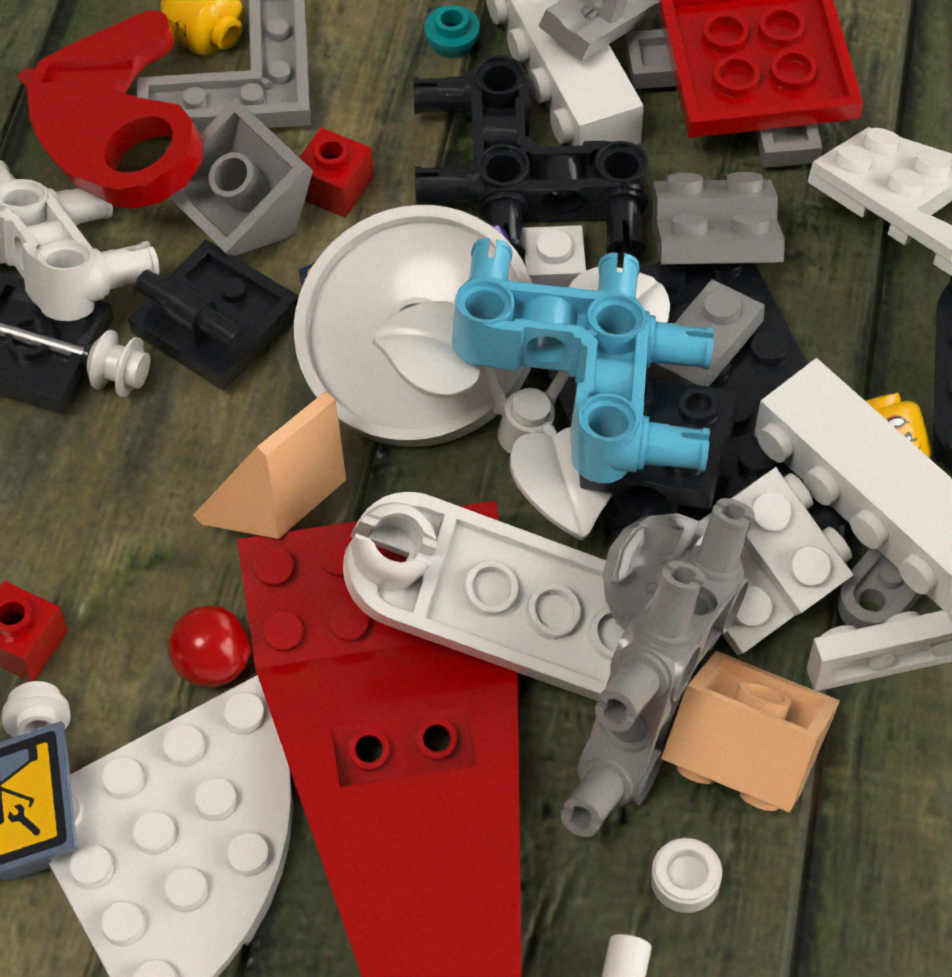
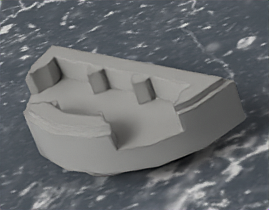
M678 513L645 516L624 528L611 545L603 571L605 601L616 623L623 630L626 629L632 618L638 615L654 596L662 570L666 564L674 560L679 561L686 552L699 523L698 520Z

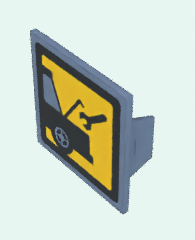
M62 721L0 742V879L12 881L50 868L49 862H52L51 858L78 850L65 726Z

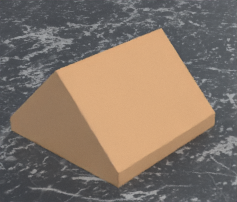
M326 390L259 444L193 516L202 525L280 539L346 481L336 399Z

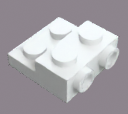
M776 467L731 498L746 504L754 512V517L739 557L743 565V577L749 579V586L733 623L725 634L722 633L736 655L745 653L792 617L807 610L853 576V573L845 564L852 558V553L845 540L832 527H827L823 531L819 528L807 511L813 505V499L806 486L792 473L783 477ZM711 513L699 521L686 552H690L696 546L701 545Z

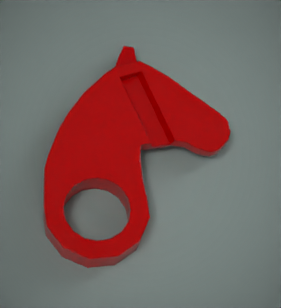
M148 10L73 42L40 60L35 69L25 68L17 75L18 79L27 88L29 117L35 134L50 159L78 188L114 206L128 209L163 202L187 186L202 164L204 140L192 119L180 105L126 94L136 76L147 65L164 57L174 46L172 24L167 15L162 11ZM164 136L172 138L165 154L154 164L139 171L128 173L117 171L120 160L134 145L153 137Z

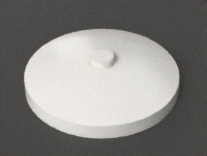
M436 205L402 206L377 213L356 223L344 231L323 251L312 266L299 294L294 319V342L298 362L307 384L317 398L327 390L336 399L339 422L355 433L383 444L421 447L441 444L463 437L477 430L497 415L493 412L494 401L483 370L480 369L478 381L470 391L451 398H435L423 394L408 385L396 373L389 360L372 341L375 332L383 323L406 308L433 301L455 303L458 289L469 280L472 260L471 249L478 239L490 238L488 257L493 258L495 254L496 239L507 242L512 248L513 253L509 266L508 281L533 283L523 260L501 233L481 219L453 208ZM520 366L517 371L496 368L506 398H509L510 395L522 387L531 367Z

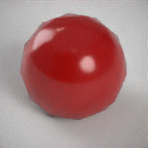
M205 605L186 612L174 623L168 641V657L178 676L193 686L216 688L234 681L245 671L252 651L247 635L235 615L226 608L215 605Z

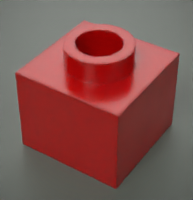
M320 127L299 156L313 170L305 201L345 218L374 178L371 147Z
M4 580L0 586V667L32 682L35 681L69 631L59 606Z

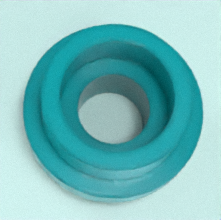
M458 5L442 6L427 16L424 23L425 38L437 54L448 58L461 57L470 52L478 40L480 22L476 14L468 8Z

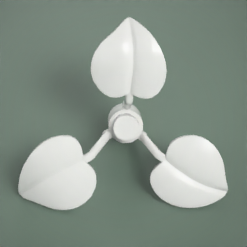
M598 267L579 274L568 288L598 291ZM617 267V272H622L623 268ZM639 273L637 277L636 299L645 311H649L650 315L656 316L657 322L667 323L670 302L664 286L653 277ZM447 301L421 303L398 312L383 323L375 332L372 343L386 356L396 373L408 385L423 394L435 398H451L462 395L476 385L480 369L483 370L494 401L493 412L502 415L497 437L503 449L511 454L510 470L517 487L528 501L550 522L581 541L585 540L613 495L609 492L580 488L579 473L572 463L571 427L557 433L552 425L557 396L569 378L567 372L559 371L546 392L536 388H525L514 392L509 398H506L496 368L466 363L454 352L452 332L455 303Z

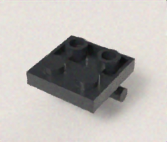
M205 240L167 279L162 278L150 269L144 270L139 275L135 289L148 298L128 317V322L133 334L225 391L295 317L299 296L236 257L228 256L221 248Z

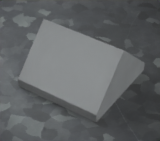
M235 97L200 134L204 140L202 164L187 186L169 197L228 256H237L295 236L313 170Z

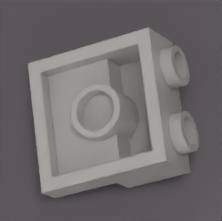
M754 172L731 173L727 175V180H703V177L699 174L675 173L669 175L667 181H653L652 228L661 264L784 262L785 238L777 221L778 195L771 179H763L761 174Z

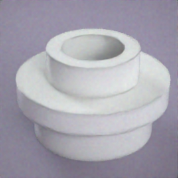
M43 681L27 682L14 688L2 709L3 728L11 737H16L60 721L64 723L66 729L71 719L70 707L66 698L61 695L56 686Z

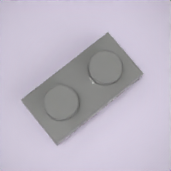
M712 279L674 323L676 325L707 328V326L714 327L713 352L709 370L696 366L651 362L650 367H646V375L655 379L709 387L761 325L764 319L765 305Z

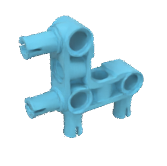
M490 238L478 239L471 249L472 260L469 280L458 289L455 296L452 346L456 355L466 363L476 366H489L515 371L520 366L566 371L569 377H576L575 383H577L570 431L572 463L576 471L587 480L597 483H612L622 479L628 472L635 473L637 469L643 470L644 464L697 469V471L704 472L709 450V428L696 429L649 422V416H643L646 367L649 368L651 362L696 366L709 370L713 352L714 327L707 326V328L657 322L656 316L650 315L649 311H645L636 299L637 277L640 266L638 260L632 255L624 253L622 272H617L618 253L605 254L598 263V291L508 281L509 266L513 255L510 245L503 240L496 239L495 254L493 258L488 257Z

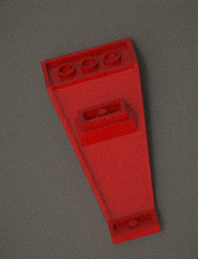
M496 501L460 506L499 521ZM358 521L288 531L280 539L265 536L237 539L255 670L361 977H521L518 672L387 626L364 613L352 599L343 573L344 554L347 546L353 539L350 536ZM376 546L382 556L387 559L401 563L406 561L407 557ZM438 726L447 731L450 740L445 750L433 752L425 746L423 736L430 727ZM365 737L376 738L381 743L383 749L380 758L371 763L360 760L355 751L357 743Z

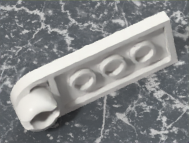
M399 492L385 496L373 503L363 513L350 537H353V539L347 546L344 554L343 573L352 599L369 617L387 626L599 701L597 699L606 688L610 676L612 657L625 631L616 623L605 601L603 571L606 560L418 492ZM376 546L407 557L406 561L401 563L387 559L382 556Z

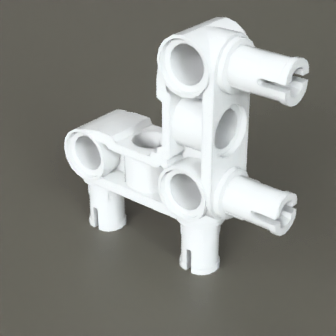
M0 160V264L6 263L8 266H15L25 280L26 293L47 317L60 321L79 320L93 312L95 301L103 300L104 296L109 294L110 289L136 282L139 275L146 269H150L159 275L158 257L148 241L125 248L100 252L97 248L93 249L76 227L80 223L111 218L113 215L112 204L80 188L55 192L52 188L48 189L46 186L33 180L15 179L9 167Z

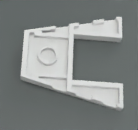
M868 127L813 161L808 178L809 184L862 218L867 215L868 209L890 223L889 236L903 245L909 244L911 239L914 238L934 251L936 255L933 264L952 276V225L932 216L952 201V153L899 137L887 129Z

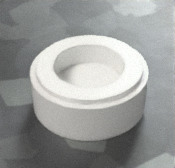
M680 838L668 842L657 852L652 865L651 885L656 897L666 907L682 913L697 912L710 905L719 892L722 866L717 854L707 844L696 839Z

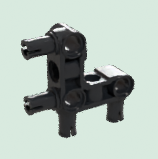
M489 56L480 61L475 68L465 71V76L413 77L414 114L466 113V118L472 117L473 161H468V166L415 167L416 205L444 202L469 203V208L475 207V210H479L487 224L491 226L498 225L505 230L509 243L514 247L521 259L526 254L523 222L606 220L607 254L618 253L617 261H622L623 241L627 243V254L634 256L636 259L644 254L645 244L642 235L641 215L649 203L647 188L648 158L646 152L640 146L628 141H584L582 146L540 147L538 142L532 143V138L528 137L530 99L524 67L518 60L510 56Z

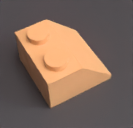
M715 651L688 683L661 759L677 765V771L692 781L702 784L717 782L739 791L740 797L754 807L767 811H775L780 808L790 813L804 788L840 700Z

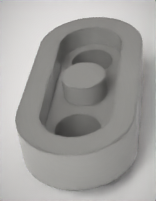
M869 549L851 570L853 576L842 583L838 597V611L846 625L855 626L857 629L882 624L894 615L908 612L922 594L915 592L904 582L898 568L878 549ZM870 601L877 604L881 610L876 612L862 608L860 603Z

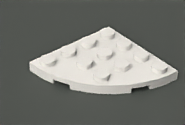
M258 675L70 774L78 850L51 858L52 862H49V865L109 977H218L231 963L241 947L251 942L271 905L283 873L289 848L293 799L291 771Z

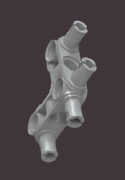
M723 498L716 502L701 545L696 546L690 552L684 553L679 561L674 560L666 564L662 570L654 596L642 611L632 618L622 634L612 657L611 672L606 688L597 699L599 701L595 705L596 719L590 738L578 763L577 775L580 777V784L563 805L564 809L561 811L562 823L574 835L592 837L614 807L624 806L629 802L640 805L651 789L663 762L661 757L682 693L701 659L708 650H711L722 633L725 634L730 628L747 593L749 579L743 577L744 570L739 557L753 520L754 512L746 504L728 498Z

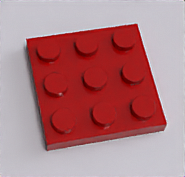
M659 0L658 11L688 138L861 119L864 103L834 0Z

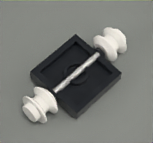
M0 272V394L64 413L87 370L90 384L94 389H102L110 380L115 382L117 395L126 397L133 388L139 389L144 384L149 373L150 355L144 352L143 340L138 337L132 338L126 346L119 345L117 332L108 330L114 319L110 303L100 300L95 301L93 312L79 320H55L42 313L41 308L31 300L25 291V280L23 278Z

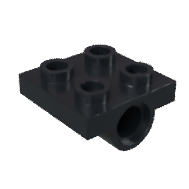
M646 377L643 416H649V422L696 429L709 428V450L705 471L700 472L697 469L644 464L643 470L637 469L635 473L628 472L622 479L612 483L593 482L579 474L580 488L612 493L613 501L617 508L636 520L645 516L675 514L679 504L710 509L738 410V391Z

